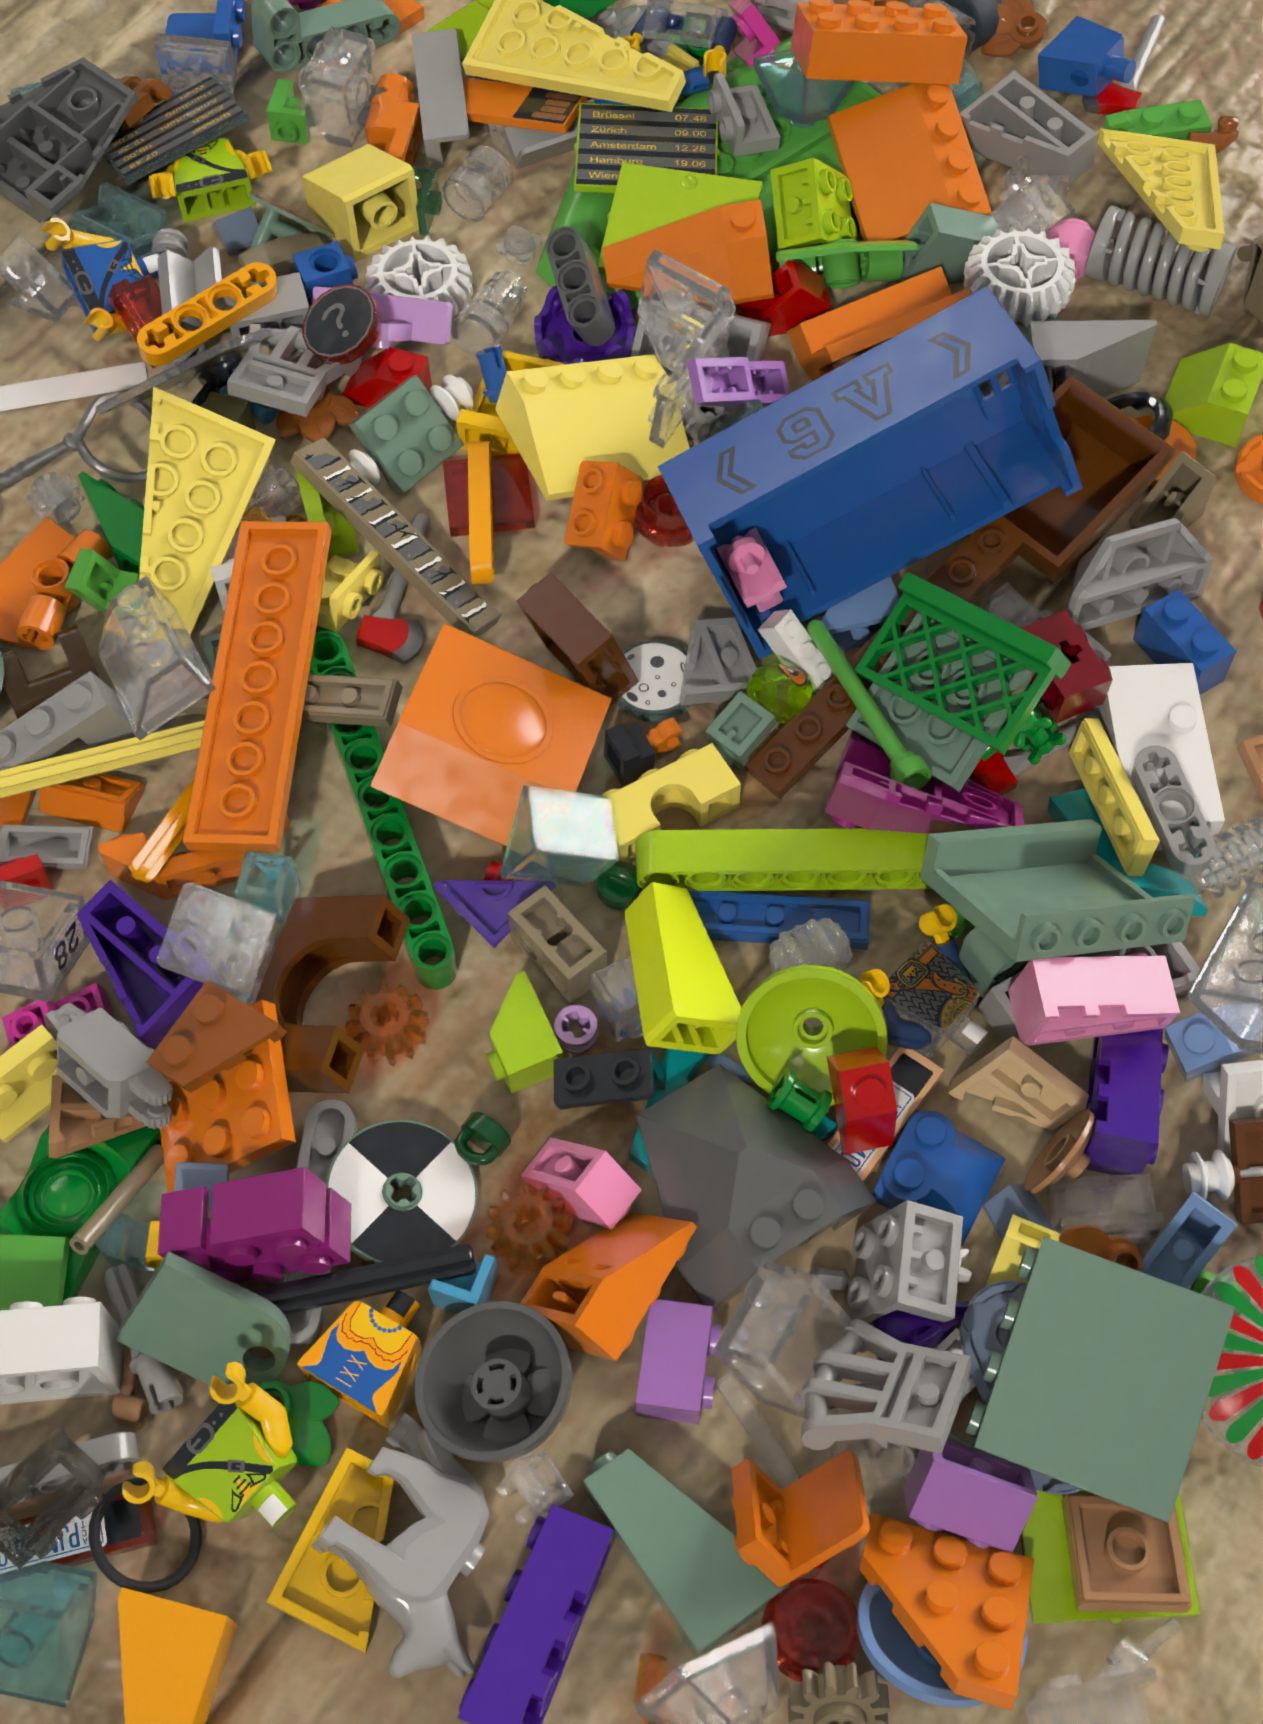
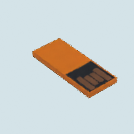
M462 77L467 119L472 122L566 134L579 114V103H587L586 96L514 83Z

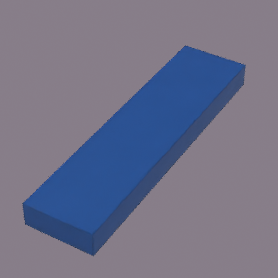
M688 891L710 940L868 950L870 900L727 891Z

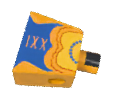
M400 1290L392 1292L380 1312L356 1300L301 1357L297 1365L306 1379L325 1385L338 1399L388 1429L421 1356L422 1346L418 1336L406 1329L420 1305L416 1300Z

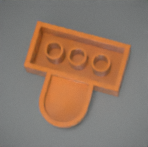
M810 0L809 3L797 2L791 51L806 79L959 85L968 37L946 6L938 3H926L923 8L909 7L906 3L898 1L887 2L886 6H874L875 0H850L848 5L833 4L830 0Z

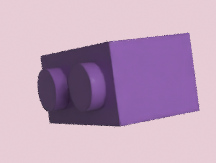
M657 1299L649 1307L636 1396V1416L699 1424L701 1408L712 1409L715 1377L705 1375L707 1356L718 1357L721 1325L711 1324L713 1306Z
M950 1440L946 1441L942 1454L920 1449L903 1487L908 1516L913 1518L919 1525L932 1531L944 1529L964 1536L972 1544L981 1548L991 1546L1013 1553L1038 1498L1030 1469Z

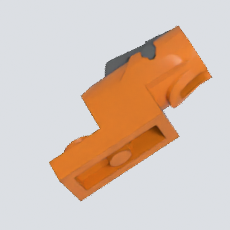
M386 73L380 76L378 84L374 86L369 94L366 104L358 115V124L364 128L368 144L410 164L413 168L423 138L420 103H413L415 95L412 94L414 85L409 79L400 74Z

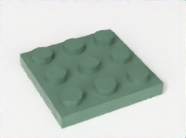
M917 613L903 636L924 630L920 614ZM931 620L932 627L939 625L938 623ZM953 631L934 637L938 656L960 649L958 634ZM967 639V641H968V646L973 645V644H976V643L970 641L969 639ZM926 640L904 647L907 666L929 659ZM896 650L892 651L880 670V675L899 669ZM990 650L971 656L974 675L997 668L995 653ZM1004 658L1006 665L1013 663ZM962 659L940 666L943 686L966 678ZM932 670L909 676L911 689L915 694L935 688ZM1024 670L1009 675L1011 694L1015 695L1024 692L1034 673ZM901 679L894 681L898 685L902 686ZM1000 679L976 686L980 705L1003 699ZM872 683L868 692L906 751H912L915 755L922 756L932 771L931 777L960 792L988 746ZM968 689L945 696L948 712L952 714L972 708ZM937 699L930 701L938 706ZM856 708L846 727L881 747ZM1006 709L982 716L986 733L994 737L996 736L1007 718ZM974 719L966 721L975 726Z

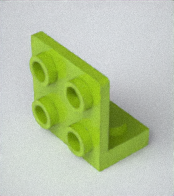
M814 157L770 170L779 250L808 247L838 239L856 240L857 228L851 217L850 210L853 189L846 175Z

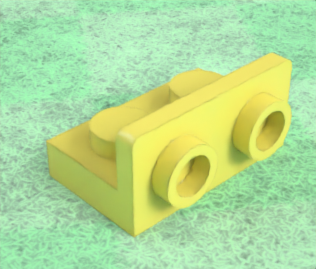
M371 550L359 564L334 555L327 562L317 626L337 633L349 619H354L357 616L362 604L371 595L374 596L378 593L384 577L383 571L380 570V553Z
M42 1024L0 1056V1139L5 1143L50 1110L52 1075H58L57 1042Z

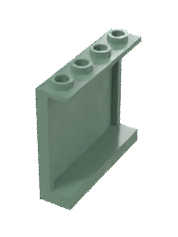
M1092 819L929 834L920 877L1015 962L1185 941L1196 898L1191 893L1153 898L1096 854L1102 827Z
M1043 1237L1038 1241L1036 1248L1027 1245L1017 1276L1026 1279L1020 1299L1010 1296L1000 1328L1009 1332L1003 1350L999 1351L993 1348L983 1375V1380L990 1382L991 1386L985 1404L975 1401L966 1426L965 1433L974 1436L971 1448L987 1452L1139 1511V1513L1169 1523L1235 1306Z

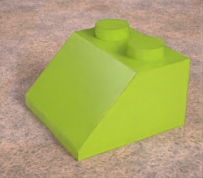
M1227 343L1181 358L1164 399L1172 408V420L1182 425L1190 434L1236 448L1263 377V352Z

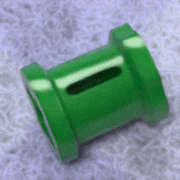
M789 1067L774 1084L767 1098L766 1107L771 1110L777 1108L783 1110L801 1121L804 1130L812 1132L829 1109L832 1102V1093L827 1090L819 1092L796 1078L797 1072Z

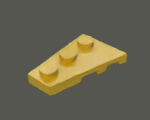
M346 1448L266 1602L274 1608L366 1654L374 1604L373 1598L368 1593L367 1587L359 1576L341 1558L330 1552L320 1554L311 1547L328 1522L330 1523L334 1516H337L369 1538L381 1544L384 1542L393 1479L386 1475L372 1476L366 1470L373 1460Z

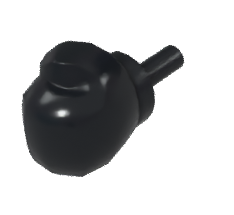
M229 347V348H227V349H225V350H223V351H221V352H219V353H217V354H215V355H213V356H211V357H209V358H207V359H205V360L199 362L198 365L201 364V363H203V362H205V361H207V360H209V359H211V358H213V357H215V356H217V355H219V354H221V353H223V352H225V351L231 350L232 348ZM238 353L201 372L198 380L203 387L191 403L201 407L211 391L220 393L219 389L227 385V380L243 359L242 355Z

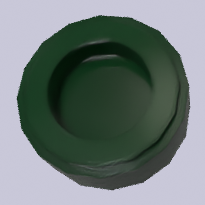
M616 861L599 868L596 881L599 899L603 904L612 909H627L643 890L637 884L636 866L629 862Z
M476 1111L472 1112L461 1125V1131L455 1139L454 1146L457 1154L464 1161L476 1166H482L492 1163L497 1157H501L511 1144V1138L508 1132L494 1119ZM470 1140L477 1147L485 1151V1153L472 1151L468 1148L467 1142Z

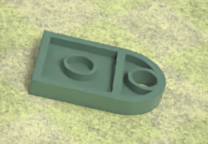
M168 1251L119 1326L115 1340L209 1385L211 1384L212 1376L219 1377L226 1384H234L233 1381L226 1377L225 1371L228 1363L238 1362L245 1368V1383H255L258 1385L262 1382L273 1381L283 1371L288 1360L292 1336L287 1318L275 1304ZM261 1346L269 1349L274 1356L268 1359H257L251 1356L247 1350L252 1347Z

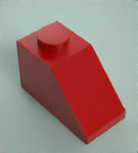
M788 260L771 275L774 298L738 303L734 306V310L737 315L771 323L769 337L787 334V331L796 325L824 314L833 306L823 277L797 260Z
M388 347L360 364L357 372L350 377L341 396L347 397L355 405L370 408L404 380L413 375L418 376L429 392L432 387L428 356Z
M876 1046L826 1056L842 1153L847 1155L893 1145L897 1106L889 1060Z

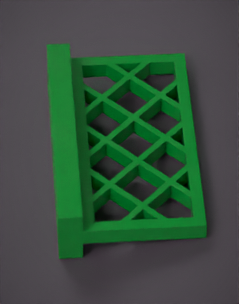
M907 571L898 585L903 595L854 671L859 676L1005 755L1053 678L1057 677L1061 680L1071 665L1070 661L1058 647ZM912 610L920 614L924 630L902 637L900 625L909 611ZM931 620L938 623L939 625L932 627ZM952 631L957 633L960 649L938 656L934 637ZM967 639H969L970 641H972V642H974V643H976V644H973V645L968 646V641H967ZM926 640L929 659L907 666L904 647ZM896 650L899 669L882 675L872 670L881 655ZM988 650L994 652L997 668L974 675L971 656ZM1004 658L1013 663L1006 665ZM962 659L966 678L943 686L940 666ZM932 670L935 688L919 694L913 693L909 676ZM1024 670L1037 675L1028 691L1015 695L1011 694L1009 675ZM901 679L902 686L898 685L894 681ZM1000 679L1003 699L980 705L976 686ZM968 689L972 708L955 714L948 712L945 696ZM937 699L938 706L930 701ZM1006 709L1008 722L998 738L986 733L982 716ZM974 719L975 726L966 721Z

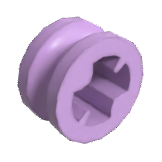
M570 1005L563 1008L557 1014L554 1021V1030L561 1049L571 1054H583L596 1044L598 1039L597 1018L589 1008L581 1005ZM578 1021L580 1027L583 1028L584 1036L574 1038L573 1033L569 1031V1023Z

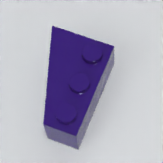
M109 880L76 914L96 955L113 982L117 996L124 1004L133 1021V1027L137 1035L149 1048L155 1050L207 980L220 988L226 985L205 961L112 880Z

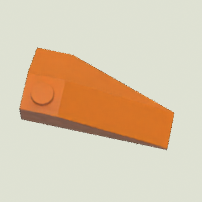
M761 199L719 206L602 248L608 288L653 294L659 290L682 293L683 298L696 299V295L719 298V302L728 304L774 298Z

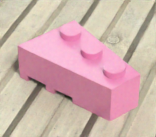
M1144 952L1131 953L1124 956L1054 957L1030 960L1008 989L1019 1041L1026 1046L1162 1029L1168 1026L1180 1014L1166 956H1147Z

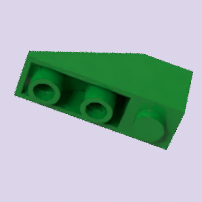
M82 471L78 475L81 485L119 569L139 574L144 506L136 499L128 500L118 494L107 481L103 479L97 481Z

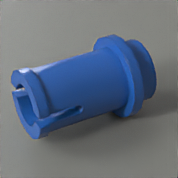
M501 346L489 347L476 353L486 387L482 390L483 395L488 396L490 403H497L507 372Z

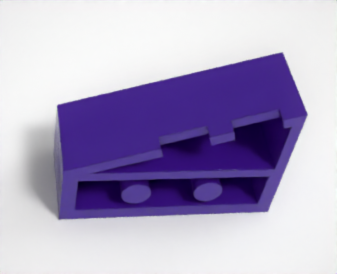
M1163 1028L1094 1037L1087 1087L1089 1098L1086 1109L1090 1110L1095 1117L1092 1133L1084 1150L1091 1157L1085 1170L1138 1180L1147 1164L1154 1165L1159 1146L1160 1114L1164 1099V1090L1161 1089V1073L1165 1071L1169 1052L1168 1044L1162 1043Z

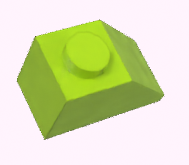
M526 972L517 973L489 1033L492 1051L485 1054L494 1079L496 1081L504 1079L511 1094L554 1077V1060L564 1058L563 1051Z

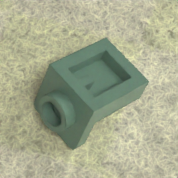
M739 691L707 728L705 733L709 744L713 743L729 767L734 765L745 772L747 770L746 764L749 762L748 756L776 725L777 721L775 715Z

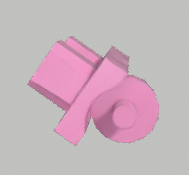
M756 527L748 531L744 538L743 536H736L733 538L732 544H723L717 548L747 608L756 604L759 612H764L783 601L779 591L787 588Z

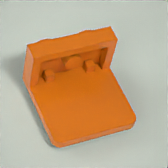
M850 1450L843 1451L783 1489L749 1458L731 1468L733 1484L731 1503L735 1511L737 1535L734 1537L736 1549L746 1564L749 1566L755 1565L779 1588L801 1575L809 1573L813 1568L846 1548L854 1546L869 1532L870 1524L859 1458Z

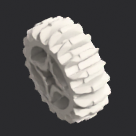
M1014 226L1010 228L1008 233L996 229L992 237L983 235L981 242L973 245L968 261L965 262L963 273L965 275L964 287L965 289L970 288L973 294L988 286L1014 322H1021L1027 328L1032 320L1045 321L1047 317L1056 318L1058 312L1066 307L1076 282L1074 278L1075 260L1070 259L1069 248L1060 247L1059 238L1048 240L1045 231L1034 234L1031 233L1030 227H1028L1025 232L1017 231Z
M411 235L410 241L402 242L396 238L394 247L383 245L381 254L373 255L372 263L367 267L366 292L450 302L452 304V322H456L458 313L466 312L468 302L471 301V296L473 295V274L465 254H460L456 245L447 246L444 238L435 242L430 239L429 235L423 240H416Z

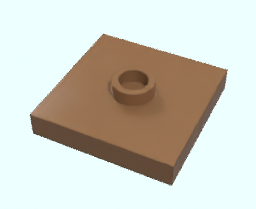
M1066 1494L1061 1502L1076 1611L1187 1613L1190 1610L1192 1601L1175 1506L1168 1523L1139 1513V1511L1094 1494Z

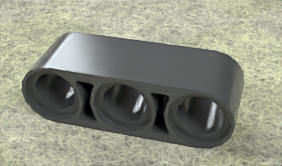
M568 226L557 228L547 239L546 252L566 318L585 343L590 346L603 345L613 336L615 321L595 257L574 228Z

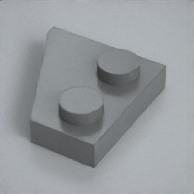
M736 618L696 620L689 636L679 698L681 706L732 701L739 691L751 699L759 698L764 685Z

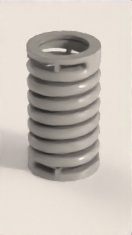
M1111 205L1106 211L1094 238L1086 262L1084 276L1100 282L1108 279V282L1114 287L1123 284L1126 291L1131 292L1137 289L1138 293L1144 297L1152 293L1154 300L1162 301L1166 298L1167 303L1173 307L1182 301V307L1185 311L1190 312L1195 309L1194 313L1209 318L1229 274L1237 246L1223 242L1221 250L1210 249L1206 261L1205 258L1208 251H1194L1188 263L1191 250L1186 248L1184 244H1180L1172 262L1178 242L1168 232L1156 260L1166 231V227L1159 221L1155 224L1141 256L1152 224V220L1145 216L1140 219L1133 240L1126 253L1136 215L1131 211L1125 213L1126 210ZM1118 220L1122 223L1117 238H1114L1112 233ZM1110 243L1114 244L1113 248L1109 247Z

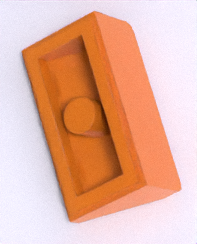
M102 773L39 789L40 811L45 814L121 833L124 832L130 823L144 792V784Z

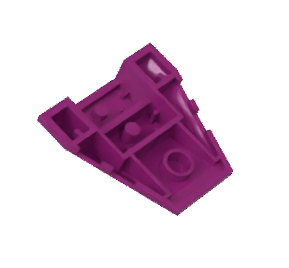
M851 731L832 781L824 810L825 813L832 815L831 819L835 823L849 829L860 826L868 830L933 834L1024 825L1023 805L973 781H969L968 785L964 784L960 792H957L933 777L919 790L892 780L890 778L891 769L889 768L891 761L885 751Z

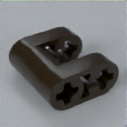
M78 625L56 632L70 666L29 682L15 650L11 649L1 653L4 661L3 686L17 719L89 671L100 678Z

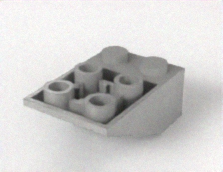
M1030 321L1026 339L1042 360L1052 394L1068 377L1072 376L1104 398L1140 382L1157 327V321Z

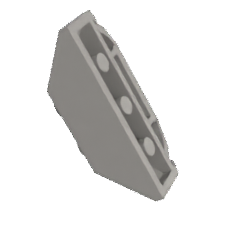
M1176 518L1108 536L1079 559L1066 611L1074 623L1079 624L1085 631L1141 614L1144 608L1178 589L1188 599L1203 594L1214 558Z

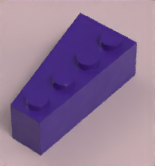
M552 1504L546 1518L538 1515L526 1547L532 1551L524 1569L520 1570L517 1568L510 1580L504 1598L508 1605L500 1623L495 1622L487 1636L482 1651V1656H484L475 1679L472 1678L461 1700L458 1719L462 1724H543L614 1543V1529Z

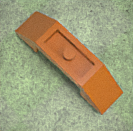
M286 814L283 835L290 826L288 814ZM144 832L118 835L111 841L98 844L99 853L111 875L164 901L255 876L263 866L256 857H263L267 860L271 852L202 850L190 853L178 852L169 857L153 881L146 883L142 880H135L128 868L131 860L147 840Z

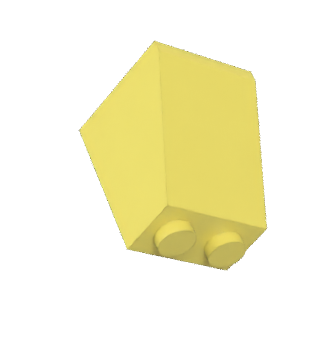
M370 144L302 176L307 206L325 227L335 234L336 240L352 256L354 261L381 249L383 245L387 246L395 242L396 238L401 239L421 229L414 169L410 164Z

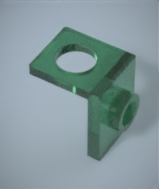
M411 166L414 169L415 178L422 185L420 189H416L420 235L427 236L434 215L439 216L441 213L443 195L439 191L436 169Z

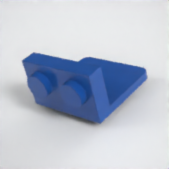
M217 0L216 13H173L169 15L161 58L163 68L179 71L236 70L238 49L242 48L241 27L242 22L246 20L245 1Z

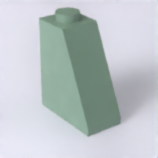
M929 203L904 239L916 242L918 250H903V272L901 278L896 281L897 284L940 266L943 269L948 285L964 283L965 262L968 261L973 245L979 244L983 235L992 237L996 229L1008 233L1012 227L1010 220Z

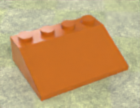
M912 83L828 116V126L843 174L847 176L852 185V204L864 241L904 240L929 203L988 216L992 214L950 84Z

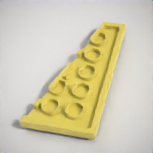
M495 0L462 63L466 75L672 112L686 83L683 70L649 52L642 54L632 49L629 42L618 36L614 39L606 35L602 27L560 5L554 7L543 0Z

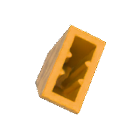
M122 1587L118 1596L125 1724H205L237 1624L225 1615Z

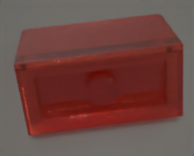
M146 275L131 284L125 278L112 285L107 299L137 344L139 330L162 316L160 289L150 275ZM170 329L169 334H172L173 330ZM155 340L150 342V346L156 345L159 349L164 347V343L158 344Z

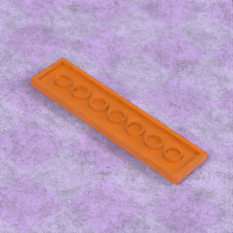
M241 521L183 843L188 850L277 853L281 851L332 531L328 522Z

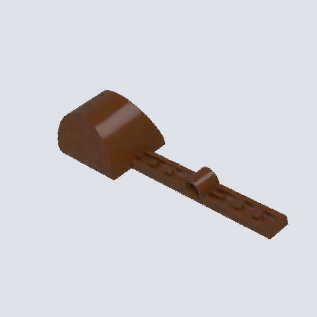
M1072 376L1068 377L1053 393L1056 405L1052 408L1061 435L1070 447L1083 489L1066 497L1058 486L977 529L927 581L972 603L1017 556H1020L1053 582L1058 581L1107 533L1174 457L1176 449ZM912 610L909 611L900 625L902 636L917 614ZM880 629L848 660L854 670ZM892 652L881 655L872 670L879 674ZM835 674L746 764L747 772L780 800L849 730L846 724L856 710V706ZM858 675L868 691L872 682Z

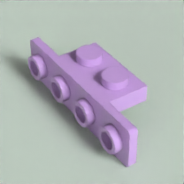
M315 286L313 288L312 306L321 296L334 288ZM365 292L369 295L373 305V321L367 335L364 337L365 339H370V347L395 348V341H419L441 345L450 343L452 304L450 302Z

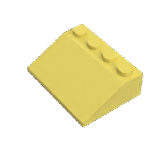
M654 354L506 372L495 410L547 501L574 496L580 463L583 460L619 463L643 478L641 486L666 483L658 466L690 449L672 382Z

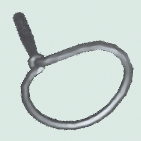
M120 393L99 394L89 404L75 431L64 434L63 441L24 459V461L18 462L14 467L11 466L4 470L5 472H1L0 493L5 488L8 489L14 483H18L24 480L25 477L36 473L69 450L77 451L88 466L98 474L111 480L123 483L146 482L147 471L123 472L106 466L91 454L83 440L97 412L105 404L115 402L123 404L135 397L126 395L103 403ZM139 401L129 405L140 411L151 423L152 409L145 402Z

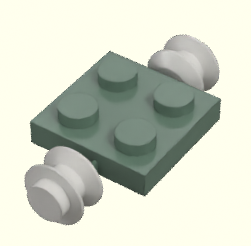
M417 375L410 376L348 424L368 452L366 454L356 449L349 452L350 464L373 486L380 483V469L397 495L409 490L464 445L448 422V420L456 422L460 413L459 408L469 411L473 408V391L463 378L446 375L443 378L444 388L433 385L429 392Z

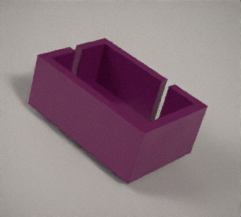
M305 1167L213 1184L211 1219L208 1218L209 1189L205 1186L162 1194L157 1254L163 1258L169 1251L235 1284L250 1280L266 1283L281 1280L284 1274L295 1272L322 1274L328 1272L330 1266L350 1263L352 1204L332 1188H326V1183Z

